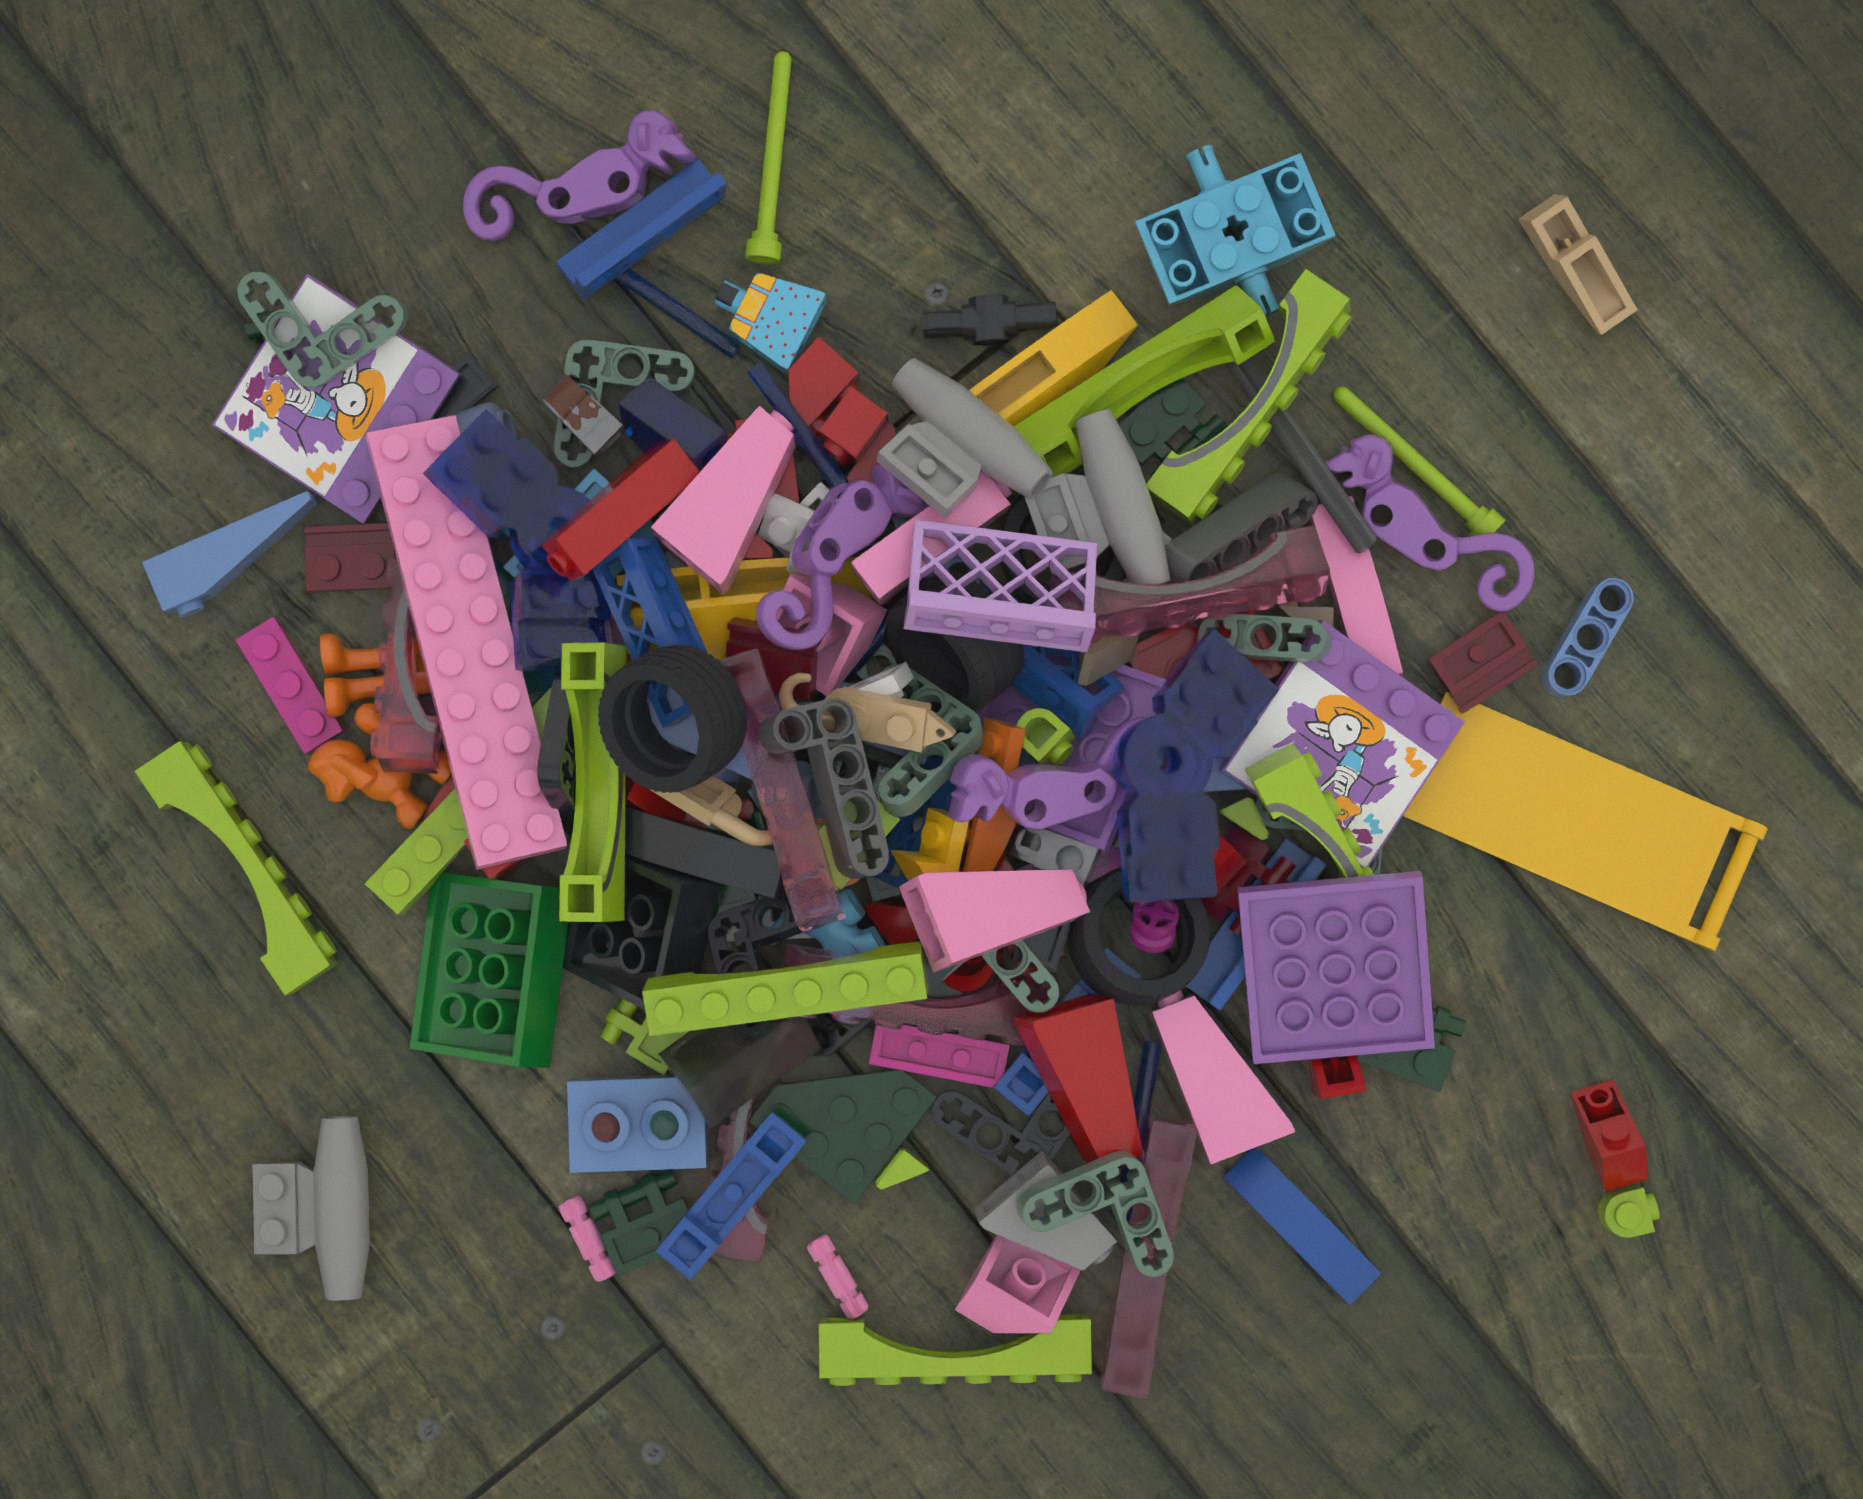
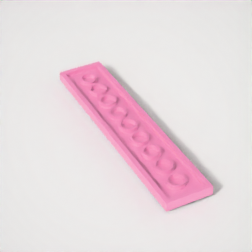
M456 415L367 432L366 440L476 870L566 849L568 845L558 809L551 808L539 787L537 767L541 741Z

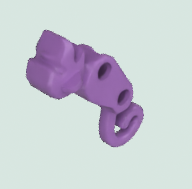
M656 110L642 111L633 117L629 126L626 145L620 148L600 149L581 160L559 178L541 182L519 169L501 165L480 171L468 183L465 190L462 207L464 219L470 231L482 240L495 242L507 237L515 223V213L509 201L501 195H494L491 198L490 206L497 213V218L493 223H486L481 214V200L485 192L499 184L514 186L536 197V204L540 210L556 223L573 225L626 211L644 198L647 186V171L650 168L672 175L674 170L669 165L668 158H672L682 164H689L696 159V155L684 143V135L678 133L679 127L672 120ZM625 179H630L628 189L622 193H617L619 183ZM565 195H570L568 205L558 209L559 200Z
M1366 434L1353 438L1350 442L1351 448L1342 446L1340 454L1324 461L1333 473H1352L1349 478L1342 482L1341 486L1343 488L1363 487L1366 489L1362 517L1376 537L1422 567L1440 571L1454 564L1459 554L1491 550L1507 553L1516 561L1519 571L1517 582L1506 594H1498L1494 590V584L1506 576V568L1502 564H1494L1488 567L1480 576L1477 588L1479 599L1491 610L1498 612L1508 611L1518 606L1530 592L1534 581L1535 569L1528 549L1519 540L1506 534L1484 533L1468 537H1457L1443 529L1418 493L1413 488L1396 482L1391 476L1393 449L1386 438L1376 434ZM1383 504L1391 509L1393 517L1389 523L1379 524L1373 519L1372 510L1376 505ZM1431 539H1438L1445 545L1446 552L1440 558H1431L1424 550L1425 543Z
M874 465L871 469L872 483L859 480L842 483L830 489L795 539L791 554L792 563L799 574L811 576L812 616L808 626L800 633L789 632L779 623L776 614L779 608H781L789 621L802 620L805 617V609L800 599L791 592L784 590L769 592L763 596L756 609V620L762 634L774 645L788 650H803L818 644L830 629L834 613L831 577L839 572L847 558L870 545L882 535L890 518L915 517L930 506L882 465ZM841 492H843V493L841 494V496L838 498V500L836 501L837 496H838ZM811 541L809 551L802 553L804 544Z
M1137 717L1125 721L1112 732L1094 761L1085 762L1074 767L1028 764L1006 774L990 758L981 754H969L958 761L951 775L950 782L956 785V790L951 792L952 800L948 817L957 822H967L976 816L980 820L988 822L1001 806L1014 822L1025 828L1041 830L1100 811L1113 801L1116 794L1117 781L1110 775V772L1119 761L1127 746L1139 736L1153 735L1160 741L1164 749V764L1159 768L1153 766L1155 752L1152 748L1142 745L1138 747L1135 753L1134 766L1138 776L1152 786L1162 787L1171 784L1178 778L1184 764L1182 744L1177 734L1166 723L1150 717ZM1089 782H1091V783H1092L1091 789H1090V791L1085 795V794H1084L1085 787H1086V785H1087ZM1101 796V799H1099L1096 802H1093L1096 798ZM1032 800V808L1025 814V806Z

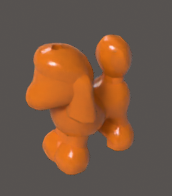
M365 703L355 712V724L364 733L386 739L388 745L384 754L367 761L361 747L352 741L331 740L315 750L308 762V770L324 784L325 795L328 801L333 803L342 802L355 788L360 789L372 800L393 803L396 807V816L399 824L405 829L412 830L429 806L409 790L412 783L413 768L418 764L425 765L427 767V774L433 780L443 785L451 775L447 753L427 744L419 733L413 729L401 727L389 709L379 704Z

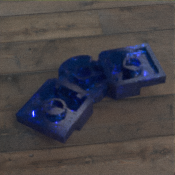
M485 409L422 474L488 537L507 538L509 536L513 552L524 566L510 581L515 670L561 671L562 643H606L605 622L611 619L610 608L593 569L586 575L570 581L566 576L563 577L553 570L547 561L548 553L541 545L551 537L548 526L559 529L585 506L590 499L575 489L558 486L557 467L525 436L518 441Z
M1215 629L1206 632L1152 697L1153 711L1156 715L1137 721L1123 732L1115 747L1113 759L1115 775L1123 790L1126 789L1131 795V798L1125 801L1117 810L1124 903L1217 896L1214 850L1220 849L1217 804L1203 789L1210 779L1213 759L1229 757L1234 753L1257 725L1258 721L1256 718L1278 693L1279 689ZM1160 749L1166 752L1170 759V767L1166 773L1161 771L1156 763V756Z

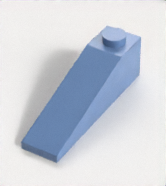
M309 491L303 492L143 561L142 564L162 611L172 615L178 613L179 618L202 611L205 608L203 602L219 594L319 505L317 497Z

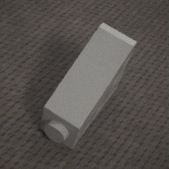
M1043 1151L1038 1153L974 1208L978 1222L985 1230L1080 1270H1085L1091 1264L1096 1265L1104 1261L1112 1252L1113 1245L1118 1242L1111 1226L1097 1211L1045 1232L1033 1231L1022 1221L1017 1210V1203L1022 1193L1032 1186L1063 1174ZM1073 1185L1070 1192L1071 1200L1074 1202H1084L1087 1200ZM1056 1191L1054 1194L1059 1199L1057 1204L1063 1210L1067 1206L1062 1201L1059 1191ZM1037 1200L1034 1202L1036 1209L1031 1213H1034L1037 1218H1041L1045 1215L1044 1208L1048 1205L1042 1200Z

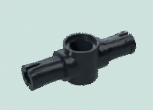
M1006 295L976 296L969 298L968 304L961 305L959 310L922 313L924 339L964 337V340H971V344L976 346L1006 344L1011 342V336H1018V332L1058 327L1056 302L1016 305L1015 300L1008 301V296Z

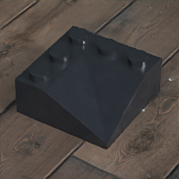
M625 854L624 921L571 922L563 969L645 1010L642 990L648 978L688 972L700 974L708 939V927L712 920L719 883Z

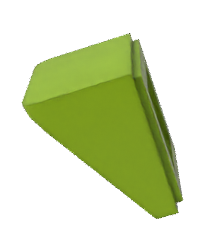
M1246 797L1217 811L1221 816L1258 840L1268 838L1267 835L1269 833L1252 798Z
M902 1145L898 1147L875 1177V1184L882 1190L921 1175L930 1169L924 1161Z

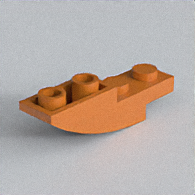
M984 718L982 726L984 742L977 750V754L984 755L993 760L1006 774L1017 769L1026 729L999 719ZM1001 806L988 822H984L976 816L969 820L958 872L993 871L1016 825V822L1010 819Z

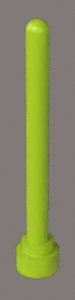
M785 51L778 52L774 57L757 230L752 231L751 238L747 239L745 259L760 264H778L781 259L782 243L778 242V234L774 233L792 63L790 54Z
M1340 386L1334 390V400L1371 434L1386 438L1392 446L1393 454L1467 521L1465 526L1471 530L1468 534L1469 536L1495 533L1505 522V519L1493 508L1489 511L1484 506L1479 508L1347 387Z

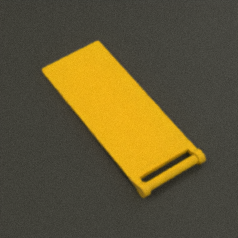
M1447 692L1444 694L1440 704L1465 723L1403 817L1666 930L1705 949L1716 951L1721 940L1717 935L1758 840L1763 841L1768 830L1766 826L1717 807L1481 704L1461 714L1453 698ZM1729 829H1735L1741 833V836L1702 927L1699 930L1689 926Z

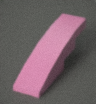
M1349 496V498L1351 499V501H1352L1353 504L1355 505L1353 496ZM1320 504L1310 520L1322 553L1321 562L1334 599L1333 607L1341 632L1402 676L1403 670L1370 550L1368 549L1362 553L1355 552L1323 504Z

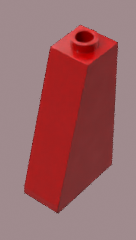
M671 439L643 452L541 545L548 553V563L555 572L563 577L566 576L570 581L586 575L679 495L700 471L675 439Z
M1092 993L1057 1003L1046 1012L1036 1013L1030 1011L1013 1016L1015 1026L1083 1161L1091 1162L1117 1151H1126L1135 1157L1143 1156L1114 998ZM1122 1164L1118 1168L1122 1169L1126 1167V1165Z

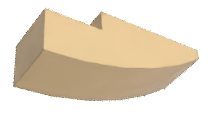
M1554 194L1518 219L1554 277L1597 334H1604L1638 310L1596 235H1591L1587 232L1568 196Z

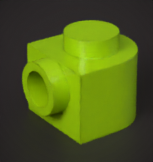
M1042 708L1032 709L1023 714L1019 719L1017 726L1026 729L1022 748L1038 764L1050 765L1052 763L1053 765L1060 766L1074 751V746L1071 742L1076 738L1075 735L1051 711Z
M1637 1184L1609 1191L1602 1197L1598 1205V1217L1601 1224L1610 1232L1624 1238L1655 1232L1653 1221L1660 1219L1659 1208L1653 1193L1645 1194L1644 1187Z

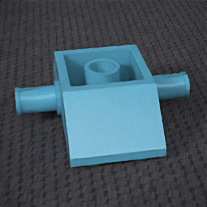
M1203 146V151L1199 152L1196 149L1186 155V159L1189 161L1201 189L1198 196L1135 221L1136 228L1169 305L1206 297L1236 284L1241 285L1243 291L1263 309L1264 314L1270 316L1280 311L1265 274L1269 270L1284 265L1329 241L1336 235L1301 153L1231 182V180H1225L1214 154L1213 146ZM1227 226H1234V228L1241 230L1242 234L1239 241L1236 242L1233 236H1224L1223 233H1225Z

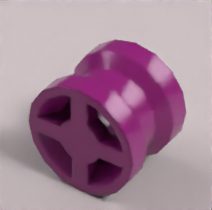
M1153 894L1144 896L1136 902L1133 909L1130 938L1138 949L1149 953H1159L1172 946L1175 939V927L1179 918V910L1176 904L1169 898Z

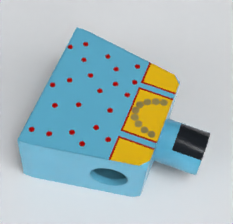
M756 273L747 291L725 280L716 295L714 304L735 314L729 327V331L735 339L789 376L788 369L799 359L827 303L826 294L819 290Z

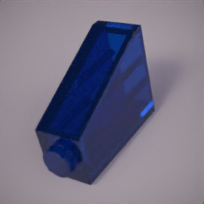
M648 377L637 388L629 390L618 403L622 425L627 431L626 434L643 452L671 439H675L700 472L728 441L726 430L651 377Z

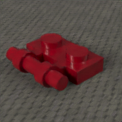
M1234 824L1224 839L1247 863L1217 894L1197 876L1190 886H1192L1194 892L1202 900L1207 915L1220 924L1223 923L1231 910L1239 914L1229 929L1242 938L1237 887H1248L1255 877L1262 881L1261 885L1288 883L1286 880L1296 865L1281 856L1272 870L1264 865L1274 851Z

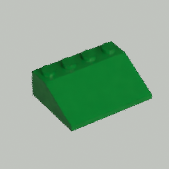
M444 872L437 878L430 888L409 1049L514 1067L550 1068L569 924L566 921H559L560 887Z

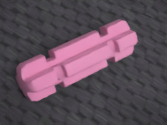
M578 1195L562 1202L559 1205V1211L565 1223L570 1222L571 1227L569 1231L584 1260H589L591 1265L588 1268L594 1280L600 1282L613 1276L616 1273L609 1255L607 1256L605 1253V1245L592 1217L588 1218L586 1215L588 1209L582 1197Z
M824 1234L809 1242L807 1250L814 1262H819L820 1266L818 1269L835 1298H840L842 1301L840 1307L846 1317L850 1320L857 1318L868 1310V1303L861 1291L857 1293L855 1289L857 1287L856 1282L840 1255L836 1256L833 1252L836 1248L828 1235Z

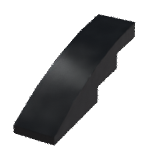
M625 805L626 855L771 898H779L790 854L767 846H751L739 841L730 834L715 829L702 828L669 816L656 815Z

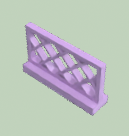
M915 520L904 629L1087 652L1095 631L1096 622L1094 595L1097 543ZM923 536L941 538L950 549L934 558L922 545ZM974 543L987 544L996 554L980 564L967 548ZM1020 549L1033 550L1041 561L1026 570L1012 554ZM958 555L972 571L956 581L942 565ZM1065 555L1085 557V568L1072 576L1058 560ZM921 560L926 564L921 567ZM1002 561L1017 575L1015 579L1003 587L988 572ZM1047 567L1063 581L1062 584L1049 593L1034 578V576ZM931 572H934L947 588L939 593L919 590V581ZM980 578L993 594L987 598L972 597L964 587ZM1084 580V587L1079 583ZM1025 583L1039 600L1033 604L1018 603L1009 593ZM1070 589L1083 602V610L1064 609L1055 599Z

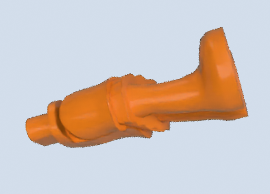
M332 633L320 635L321 659L324 672L328 677L354 671L389 668L387 675L356 679L325 678L324 695L329 718L343 715L350 704L358 700L385 695L387 704L397 697L400 698V701L405 699L397 674L394 645L373 649H349L343 645L338 636ZM406 637V640H404L405 663L413 694L416 696L431 693L418 640Z

